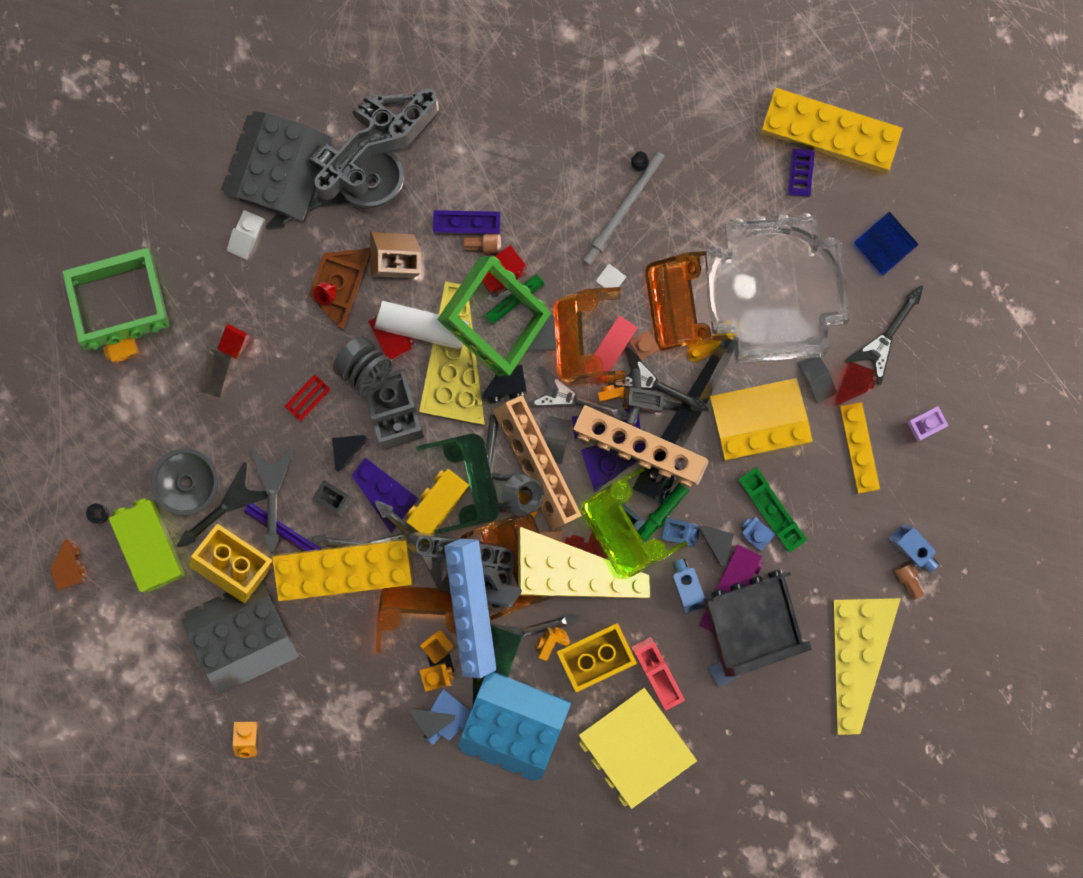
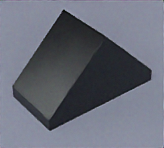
M365 435L332 438L335 470L339 473L343 471L368 440Z

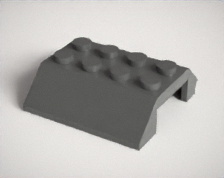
M253 111L252 115H247L243 130L246 132L245 134H240L235 149L238 151V155L233 154L228 168L231 175H226L221 190L225 191L224 194L230 198L239 201L244 199L280 211L282 215L303 221L315 189V177L319 173L310 164L309 158L323 143L330 146L332 137L288 119L266 112Z
M263 581L245 604L226 592L223 594V600L218 596L203 603L204 609L202 610L197 606L184 612L186 618L182 619L188 638L206 676L218 695L300 657L291 637L288 636L270 598L271 595Z

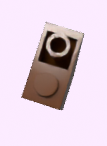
M71 539L64 541L50 568L56 588L60 591L85 583V577L88 576L85 565L80 564L78 556L81 555L77 542L73 543Z

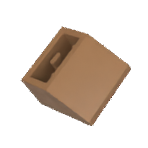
M371 232V277L414 279L420 275L421 251L414 234Z

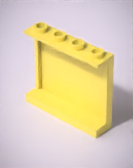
M645 688L639 690L635 695L579 734L581 739L578 743L585 752L590 750L594 756L591 759L598 770L603 768L607 774L604 778L612 789L616 786L621 793L617 797L624 807L629 805L631 809L697 762Z

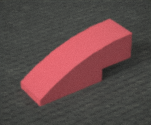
M619 315L582 374L601 385L638 330V327Z
M652 637L632 646L631 648L665 711L685 701Z

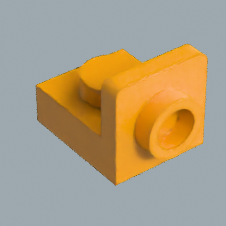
M446 662L420 669L425 692L451 686V680H454L451 666L447 667Z

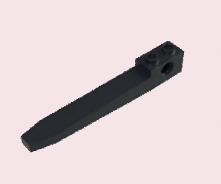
M725 337L687 395L693 398L697 396L707 404L735 349L736 343L732 339ZM682 402L661 438L683 448L702 411L691 410V406ZM663 451L655 455V461L658 462L666 458V453ZM677 462L675 469L681 471L682 465ZM652 466L650 469L644 467L632 489L640 495L662 505L663 501L669 497L671 493L670 488L678 478L673 475L670 478L663 476L661 481L656 482L657 476L660 475L658 473L659 469Z

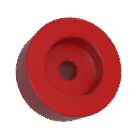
M321 282L314 287L313 295L317 302L323 306L332 303L336 299V286Z

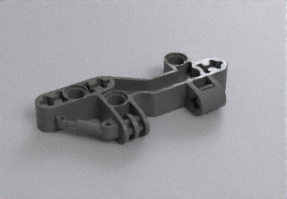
M426 88L418 94L413 92L409 96H403V94L377 95L373 99L366 96L363 99L364 103H360L358 105L359 109H354L352 113L368 128L357 131L339 151L323 143L309 158L310 164L319 171L314 181L318 196L321 199L330 200L342 188L355 196L364 195L368 190V182L365 172L361 167L371 156L407 147L439 111L436 92ZM404 100H412L398 115L393 114L384 107L388 104L404 103ZM412 117H418L415 120H410ZM381 121H387L384 124H379ZM361 180L358 184L353 183L354 181Z

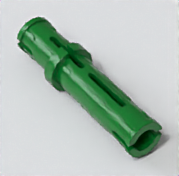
M536 273L523 285L527 287L532 286L529 288L532 294L542 285H545V283ZM511 293L484 315L494 325L495 322L519 305L521 301ZM511 300H513L512 303H510L507 307H505L503 310H501V311L498 313V311H499L501 308H503L506 304H508Z
M679 482L669 497L663 501L662 505L653 514L650 513L648 515V520L636 534L647 542L652 534L664 525L663 522L690 490Z

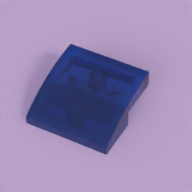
M890 211L854 242L883 276L919 245Z

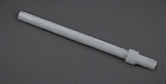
M656 153L599 238H595L591 244L593 247L583 260L585 263L591 265L599 252H603L607 246V240L665 156L662 153Z

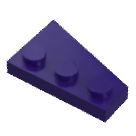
M625 435L614 438V443H623ZM597 444L581 449L594 492L598 491L610 480H613L629 466L639 461L632 457L630 460L624 459L617 455L618 451L611 448L610 451L599 448ZM636 444L634 451L637 453L643 452L646 444Z
M367 458L361 462L352 474L392 534L396 526L387 517L383 518L375 501L377 500L392 506V511L403 520L419 498Z

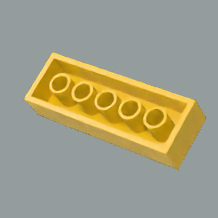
M775 87L760 134L887 174L890 170L903 128Z
M408 538L276 554L272 558L278 601L412 585L414 578L410 549L407 546Z

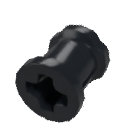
M94 503L88 506L86 517L92 523L102 524L109 518V511L106 506ZM95 509H101V518H93L95 516L93 512Z

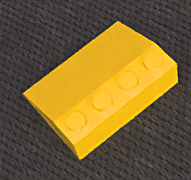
M797 378L710 396L723 462L813 442Z

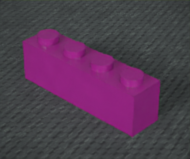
M736 545L715 590L723 589L727 591L730 590V585L740 582L743 585L748 584L749 579L753 577L754 573L759 574L764 563L760 561L762 556L740 545ZM705 610L698 626L712 632L707 610Z

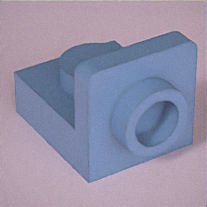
M754 517L753 520L748 518L740 527L743 530L740 535L760 552L775 536V533L761 523L757 517Z
M666 518L661 539L694 547L695 542L699 538V526L689 522Z

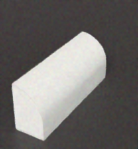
M386 301L381 302L374 329L460 350L463 347V343L437 320L440 316L439 314Z

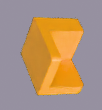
M441 629L420 645L421 649L425 651L434 664H437L456 649Z

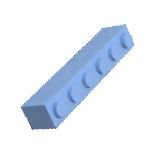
M459 539L445 545L444 548L462 677L482 678L496 670L480 546L477 539Z

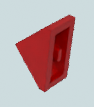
M227 323L217 350L237 360L250 342L251 337Z

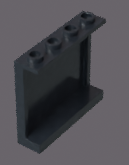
M781 569L768 572V577H753L749 579L748 584L743 585L742 582L730 585V590L718 589L710 592L711 596L703 598L725 677H736L812 650L810 641L802 640L785 580V577L791 575L790 572L781 573Z

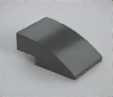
M401 369L391 372L377 391L365 396L381 450L424 438L405 370Z

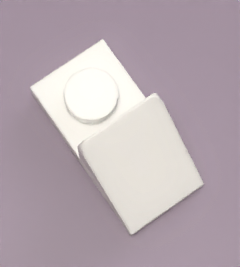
M244 210L236 229L233 228L227 252L247 260L265 219Z

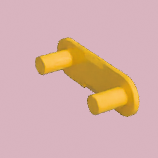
M726 325L690 347L687 351V358L694 363L703 360L716 350L725 337L734 340L736 338L735 328Z

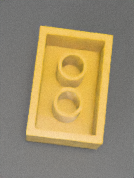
M447 469L445 472L441 470L434 479L436 482L432 489L427 488L420 497L423 500L418 507L414 505L406 515L409 518L406 522L421 533L434 534L470 488L469 484L450 469Z
M219 524L215 525L193 553L190 560L191 569L244 604L268 575L272 565L270 558Z
M618 623L557 651L575 692H579L637 664Z

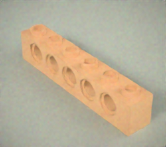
M523 395L493 410L523 474H527L541 482L544 495L540 508L551 530L553 531L581 517L582 515Z
M584 405L573 428L578 434L577 438L588 443L590 439L598 442L597 446L606 451H610V448L618 451L617 455L624 459L630 460L632 457L639 460L637 464L647 469H650L651 466L659 469L658 473L670 478L673 475L680 478L678 482L688 487H691L692 484L699 485L709 463L707 458L586 405ZM598 425L605 426V431L601 435L594 434V429ZM618 434L625 435V440L621 444L614 443V438ZM645 443L646 448L643 452L637 453L634 451L636 444ZM658 452H665L666 458L663 461H655V455ZM678 461H686L687 465L684 470L678 471L675 469V464Z

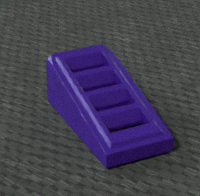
M792 149L788 195L810 197L815 150ZM797 157H808L809 161H800L796 159ZM796 166L808 167V170H797L795 168ZM795 175L807 176V180L794 178ZM794 184L806 185V189L793 187Z

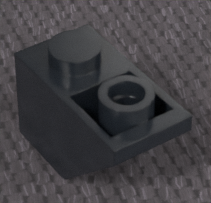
M522 365L516 366L510 376L495 375L482 394L483 401L488 400V404L501 402L502 397L510 396V400L522 396L523 393H527Z

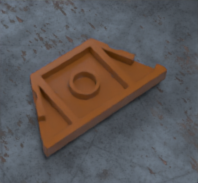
M370 248L323 253L309 296L340 329H345L370 259ZM321 282L336 286V299L327 306L318 303L313 295L314 287Z

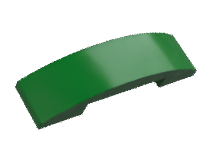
M755 467L738 479L758 511L789 553L808 540L770 488L769 483L758 467Z

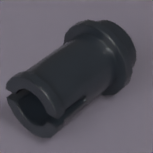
M642 151L637 152L631 159L633 168L640 171L647 168L649 163L646 153ZM642 158L644 162L639 163L637 159Z

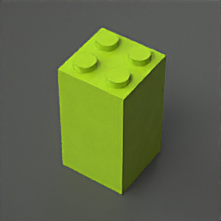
M143 498L134 502V507L130 509L122 507L113 511L114 516L109 517V521L139 592L148 593L187 575L156 502Z

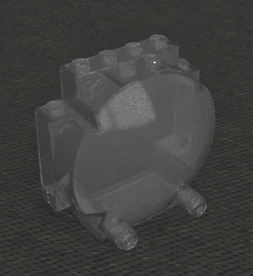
M801 213L797 217L788 218V215H778L774 219L754 217L752 221H743L742 218L731 219L730 222H726L725 249L722 246H715L707 250L705 254L708 284L707 303L711 316L712 335L732 334L736 364L825 357L829 350L827 326L843 325L849 321L841 240L835 241V238H824L822 242H819L816 216H810V213Z

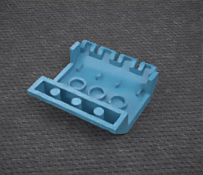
M493 671L484 677L460 738L458 748H461V753L474 758L478 755L480 756L479 760L494 766L497 763L501 764L500 768L515 774L519 771L522 773V777L536 782V779L541 780L572 702Z

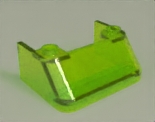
M643 466L591 496L581 506L582 515L613 568L624 579L637 575L688 545L687 541H684L667 550L663 542L658 539H652L644 543L624 510L622 504L627 502L632 495L628 481L645 471Z

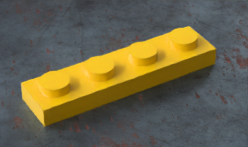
M859 402L840 406L857 494L880 490L863 404Z

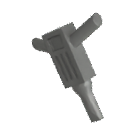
M631 369L633 388L624 389L623 407L631 408L627 424H636L639 410L657 413L666 409L676 411L679 409L682 403L668 400L664 397V393L642 390L640 369Z

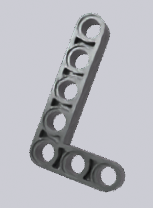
M414 532L408 537L407 546L411 551L420 555L446 559L445 548L443 547L439 552V545L443 542L445 546L459 540V538ZM423 539L422 547L418 548L419 541ZM479 542L480 551L484 549V554L481 557L482 565L494 568L500 575L502 584L510 586L515 564L514 552L501 545ZM504 552V557H503V559L500 561V560H499L500 554ZM487 602L488 609L493 612H500L505 608V606L491 605Z

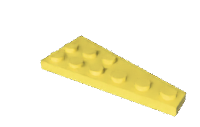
M445 281L439 315L461 284ZM468 300L458 316L463 321L470 322L469 327L473 329ZM433 343L419 413L485 426L476 355L464 344L460 350Z
M518 528V588L522 589L520 595L650 598L649 575L525 528Z
M901 598L833 600L837 735L861 733Z

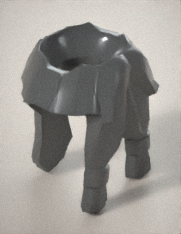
M517 471L510 474H490V477L495 480L507 481L502 493L504 503L494 502L493 509L501 513L507 512L524 517L536 512L541 507L544 493L539 480ZM519 490L530 491L531 495L528 503H520L518 497Z

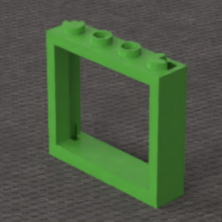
M149 247L62 271L78 342L83 351L92 348L96 350L102 345L117 344L124 339L139 338L143 334L159 332L160 329L170 327L154 259ZM146 267L157 314L85 334L74 286Z
M483 256L478 258L437 320L497 376H510L551 312L546 308V304L543 301L536 299L531 294V290L527 286L516 280L515 274L506 270L501 265L499 259L494 256ZM488 271L534 314L505 359L458 316Z

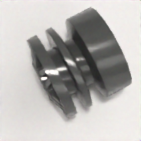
M359 336L349 341L339 352L333 364V371L343 381L348 382L353 389H356L360 395L368 396L384 384L390 375L393 362L382 351L376 350L375 345L368 339Z

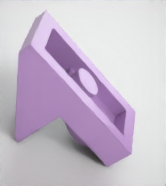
M939 406L907 422L917 442L949 426Z

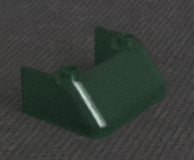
M471 433L416 446L419 452L443 447L444 455L449 461H465L474 504L464 506L459 512L460 524L436 529V534L442 535L492 522L498 518L500 514L499 502L485 442L480 435Z

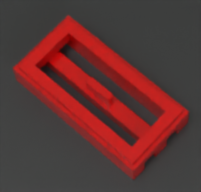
M314 374L284 407L301 422L331 389ZM316 381L318 384H317V385L308 393V395L293 409L291 406H292V405L308 390V388ZM323 387L324 391L299 415L297 412Z

